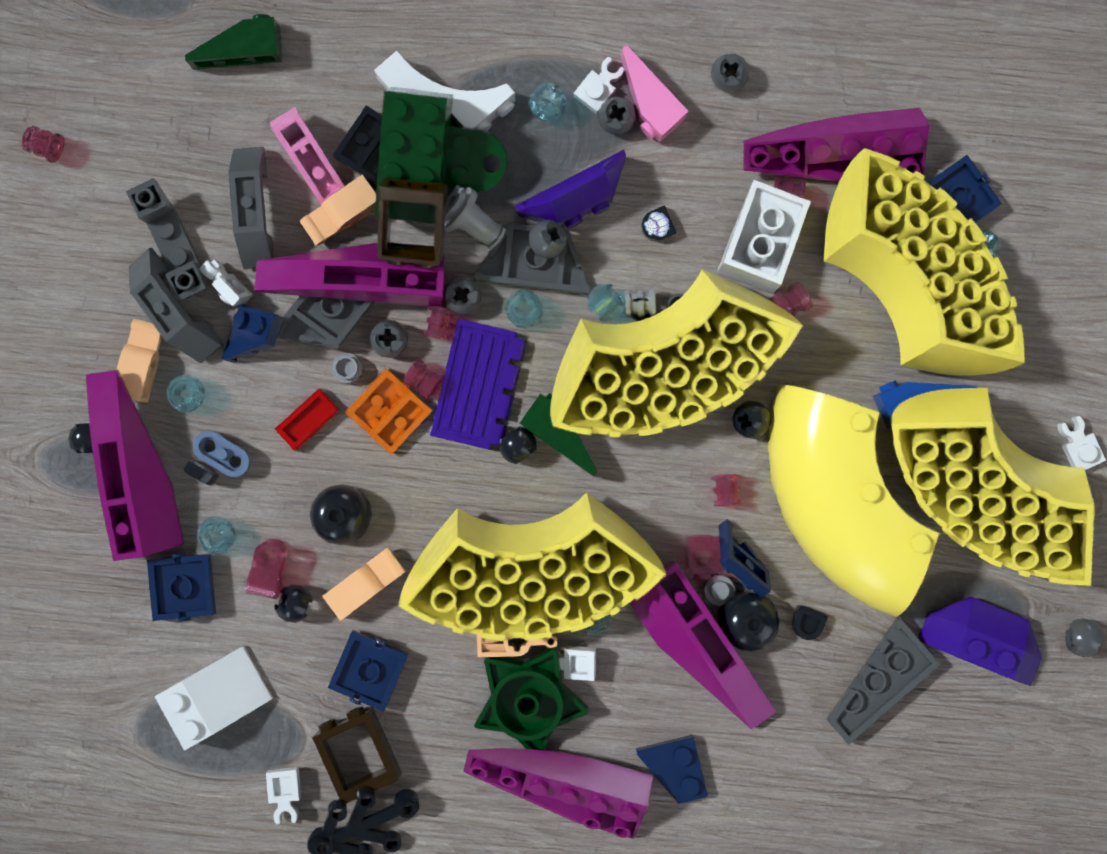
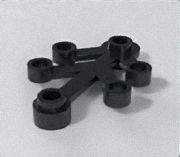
M363 787L356 794L357 801L346 826L335 830L338 822L343 821L347 817V805L342 800L332 801L328 806V816L323 827L313 830L307 840L308 851L311 854H332L334 852L340 854H373V848L368 843L356 845L344 841L351 837L383 844V848L387 852L398 851L401 848V836L397 831L386 832L372 828L398 816L403 818L413 817L419 810L418 794L411 789L401 790L395 795L393 805L364 817L367 809L375 805L376 798L375 791L372 788ZM365 796L371 797L367 800L362 799ZM336 809L342 810L340 812H334V810Z

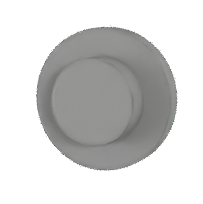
M342 353L333 360L331 371L336 380L342 383H352L360 377L362 364L355 355Z
M724 575L710 577L704 586V594L707 600L718 606L724 605L735 593L734 584Z

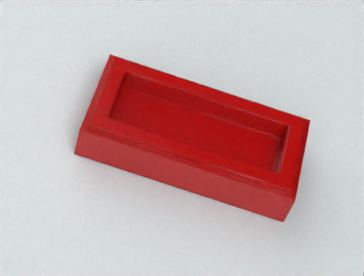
M319 388L281 422L275 430L294 451H298L341 410Z

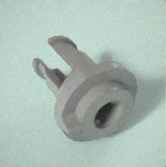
M457 184L453 192L446 198L445 230L452 232L458 228L461 231L467 232L476 240L483 242L484 245L488 246L489 250L493 249L503 238L506 229L501 228L502 225L496 224L475 203L477 199L476 191L470 187L463 188Z

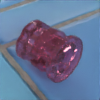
M32 125L24 132L22 148L26 152H33L36 156L45 157L46 161L54 163L62 154L64 138L59 133L52 135L51 132L40 130V128Z
M775 177L774 188L804 199L806 185L804 179L800 183H794L792 179H787V182Z
M428 306L427 309L431 312V315L426 318L428 327L427 330L423 331V335L449 341L448 331L449 329L452 330L453 327L451 318L457 316L456 312L438 306Z
M741 474L711 476V480L716 483V487L713 488V494H716L717 500L714 501V506L741 504V499H738L740 486H737V480L741 478Z

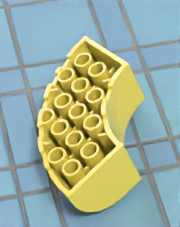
M864 148L848 165L834 193L827 218L824 262L836 265L855 275L880 299L897 333L901 366L938 374L970 376L998 373L1025 363L1022 325H1017L1014 308L1017 307L1015 296L1010 297L1004 281L1008 279L999 258H993L984 242L987 241V238L972 218L967 220L955 207L958 203L943 189L939 188L936 190L924 181V175L917 171L911 173L899 166V161Z
M702 269L695 282L679 300L652 317L627 324H602L580 319L566 349L555 380L550 407L552 424L554 427L580 434H609L610 437H620V435L628 434L647 436L662 433L663 429L678 425L683 427L706 418V414L718 409L722 405L726 407L744 395L743 391L757 379L760 381L767 374L765 371L776 359H781L803 325L789 312L763 296Z
M777 385L770 410L771 424L768 441L770 477L781 513L789 530L810 561L835 585L874 609L894 617L899 616L910 605L921 586L940 533L926 528L907 515L891 497L882 480L875 453V433L880 412L813 390L791 385Z
M988 388L931 391L911 397L895 408L892 414L894 447L907 485L909 484L915 494L920 507L929 518L932 517L942 527V531L960 546H966L979 554V558L999 568L1005 566L1018 571L1019 575L1025 577L1034 575L1048 578L1049 582L1091 586L1094 502L1085 468L1048 463L1033 457L1017 447L1000 429L993 416Z
M588 492L563 512L551 518L529 524L508 525L493 523L479 519L457 508L434 535L413 566L402 589L399 607L421 620L433 625L437 623L452 628V632L463 634V632L481 635V638L488 640L505 641V638L539 640L550 638L555 633L571 630L572 633L594 625V621L609 614L611 616L621 611V607L630 603L633 599L638 600L666 575L660 559L648 543L621 517Z

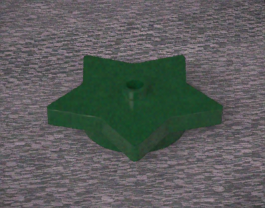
M558 647L549 648L524 662L502 657H485L484 663L491 695L475 722V728L504 732L517 739L526 749L544 750L556 727L588 714L589 707L562 682ZM524 697H530L533 701H527Z

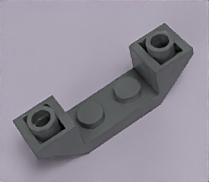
M264 147L233 149L228 172L233 234L243 269H256L258 260L274 258L272 237L267 233L262 181V178H267Z
M152 178L127 190L126 193L138 218L147 224L170 271L165 275L178 302H182L207 290L205 275L199 269L202 264L178 213L156 179Z
M148 248L129 266L130 293L167 343L202 363L224 344L206 320L199 322L191 320L162 280L166 276L165 274L170 271L154 249Z

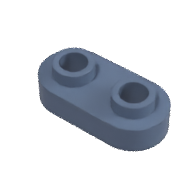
M201 432L193 441L194 454L200 460L227 476L240 477L245 475L251 468L252 459L249 452L217 432ZM209 441L215 443V449L212 452L207 450V443ZM235 456L241 459V465L237 468L232 464Z

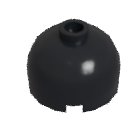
M344 484L329 486L321 491L313 501L310 510L311 525L316 534L328 543L337 545L352 543L362 537L367 531L372 517L370 502L364 493L353 486Z
M747 589L735 592L734 596L729 598L724 605H721L717 620L719 627L732 646L738 650L750 652L763 649L772 643L778 633L780 623L778 611L773 602L768 597H760L753 590Z

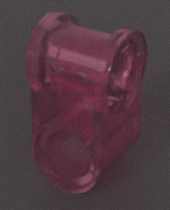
M270 538L256 547L246 583L247 594L277 600L282 586L283 569L287 555L286 546L281 540ZM270 547H272V553L277 554L271 560H269V554L264 553Z

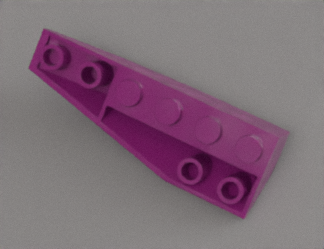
M921 108L860 113L803 123L744 140L743 169L744 171L839 182L851 161L866 148L899 161V166L911 173L917 171L924 175L929 123Z
M377 243L258 260L254 291L259 293L440 307L443 297L444 252L440 266H434L433 268H421L415 263L405 262L401 265H391L386 263V260H377Z
M119 370L86 374L88 414L95 472L113 561L145 557L183 545L184 540L173 485Z
M671 561L664 566L666 575L638 600L633 599L629 604L656 644L750 729H753L775 714L776 711L676 562Z
M494 748L469 750L463 770L468 775L573 822L583 824L587 828L600 829L621 838L628 837L631 839L635 838L647 810L653 775L594 758L536 749Z

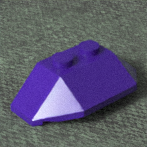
M624 149L516 204L518 216L535 222L549 219L559 222L562 227L566 226L567 229H570L583 222V216L591 212L594 215L604 212L610 208L609 203L613 200L626 158Z
M968 597L928 612L918 639L924 644L1028 686L1032 685L1042 660L1028 619L973 597Z

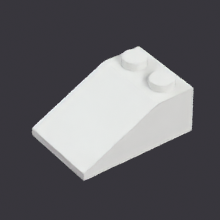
M753 180L725 248L717 273L773 294L783 282L811 201Z
M245 646L240 647L154 696L184 751L273 699L271 692Z

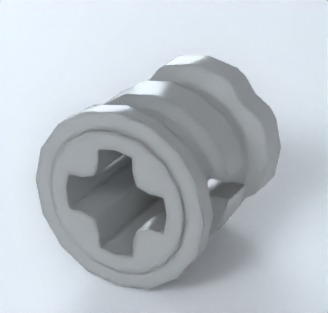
M651 287L649 292H643V289L637 290V293H630L629 290L624 291L626 318L631 317L632 314H638V317H644V313H650L651 316L656 315L654 287Z

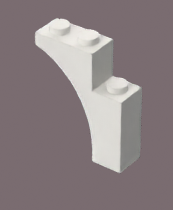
M397 51L374 70L377 79L386 89L399 87L453 94L451 118L459 127L488 131L492 126L491 122L499 115L504 117L515 106L513 104L516 101L515 92L507 83L496 88L479 91L452 89L435 83L421 75Z

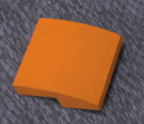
M386 367L345 411L353 421L391 455L432 412L418 396Z

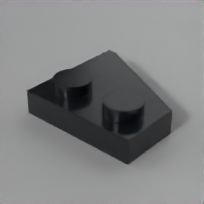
M366 105L334 152L333 157L360 176L363 174L366 180L377 186L382 115Z

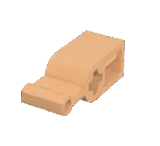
M362 174L327 198L319 208L304 216L299 222L318 247L336 233L348 229L375 210L376 193Z
M134 318L131 323L128 342L121 351L116 370H119L132 400L148 403L158 367V350L162 335L153 323Z
M387 547L322 597L341 621L405 573L406 570Z
M556 633L552 634L550 638L526 640L521 643V647H515L514 642H509L513 638H505V641L488 640L481 638V635H477V657H517L527 653L530 645H546L549 648L557 646Z

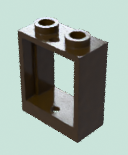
M395 178L383 179L379 186L377 260H386V263L391 265H401L404 262L415 263L421 268L440 266L444 252L447 184ZM392 201L436 205L434 247L390 243Z
M363 706L357 707L347 712V718L336 722L335 718L328 720L318 726L319 731L312 737L339 800L344 801L346 804L357 799L356 794L359 789L370 787L376 791L398 781L402 774L373 707L364 710ZM365 722L384 768L346 785L326 739Z

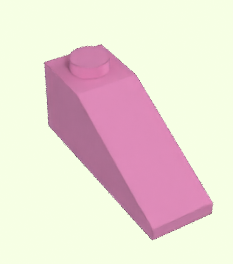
M626 45L622 48L621 61L637 116L641 123L640 128L649 139L655 138L660 143L686 119L689 111Z
M296 107L269 122L271 129L320 204L344 187L343 182Z

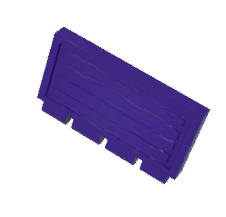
M458 318L430 436L488 450L491 444L499 446V441L505 437L507 426L497 424L496 420L497 418L509 420L514 399L513 396L503 394V390H516L521 367L510 365V360L523 361L527 341L516 338L517 332Z

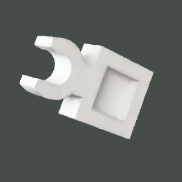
M610 57L603 61L599 75L591 70L573 93L574 98L596 115L602 103L615 92L616 88L610 83L620 80L624 73L622 66L616 73L608 71L607 68L612 62Z
M214 259L212 262L206 260L199 268L207 278L213 281L211 285L218 291V296L225 303L237 306L247 303L253 296L234 274H228L225 271L224 266L217 259Z
M1080 416L1072 417L1074 423L1072 431L1068 429L1066 423L1057 424L1059 433L1067 437L1069 441L1062 445V448L1071 467H1082L1087 470L1106 461L1094 433L1084 435L1085 423Z
M566 646L564 654L559 652L560 668L564 670V679L595 680L596 648Z
M299 767L268 770L266 772L268 803H278V808L274 813L275 824L277 825L282 822V812L284 811L289 812L292 823H296L299 818V810L293 804V801L301 799Z

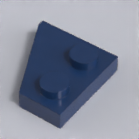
M239 305L238 311L233 317V326L222 360L235 363L239 356L250 357L257 354L260 350L265 351L274 347L284 317Z
M727 519L719 524L720 564L727 573L735 575L748 590H753L760 597L770 593L771 586L768 569L756 557L746 541L741 544L736 541L732 535L734 525L731 521Z
M693 735L636 748L639 758L678 804L708 797Z

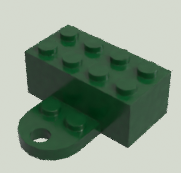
M391 87L384 90L375 217H378L379 186L384 178L447 184V189L453 190L458 184L463 188L470 187L476 192L487 191L496 186L505 175L508 165L507 151L502 141L493 133L481 129L451 126L453 94ZM489 154H494L500 159L501 165L496 171H490L484 165V159ZM392 201L391 219L435 224L436 205Z

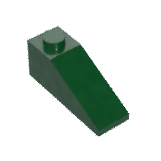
M257 14L252 16V19H243L187 53L185 61L193 70L283 62L280 26L274 17L266 14Z
M540 393L519 424L594 477L597 470L578 434L553 426L550 416L552 394L549 393L545 397Z

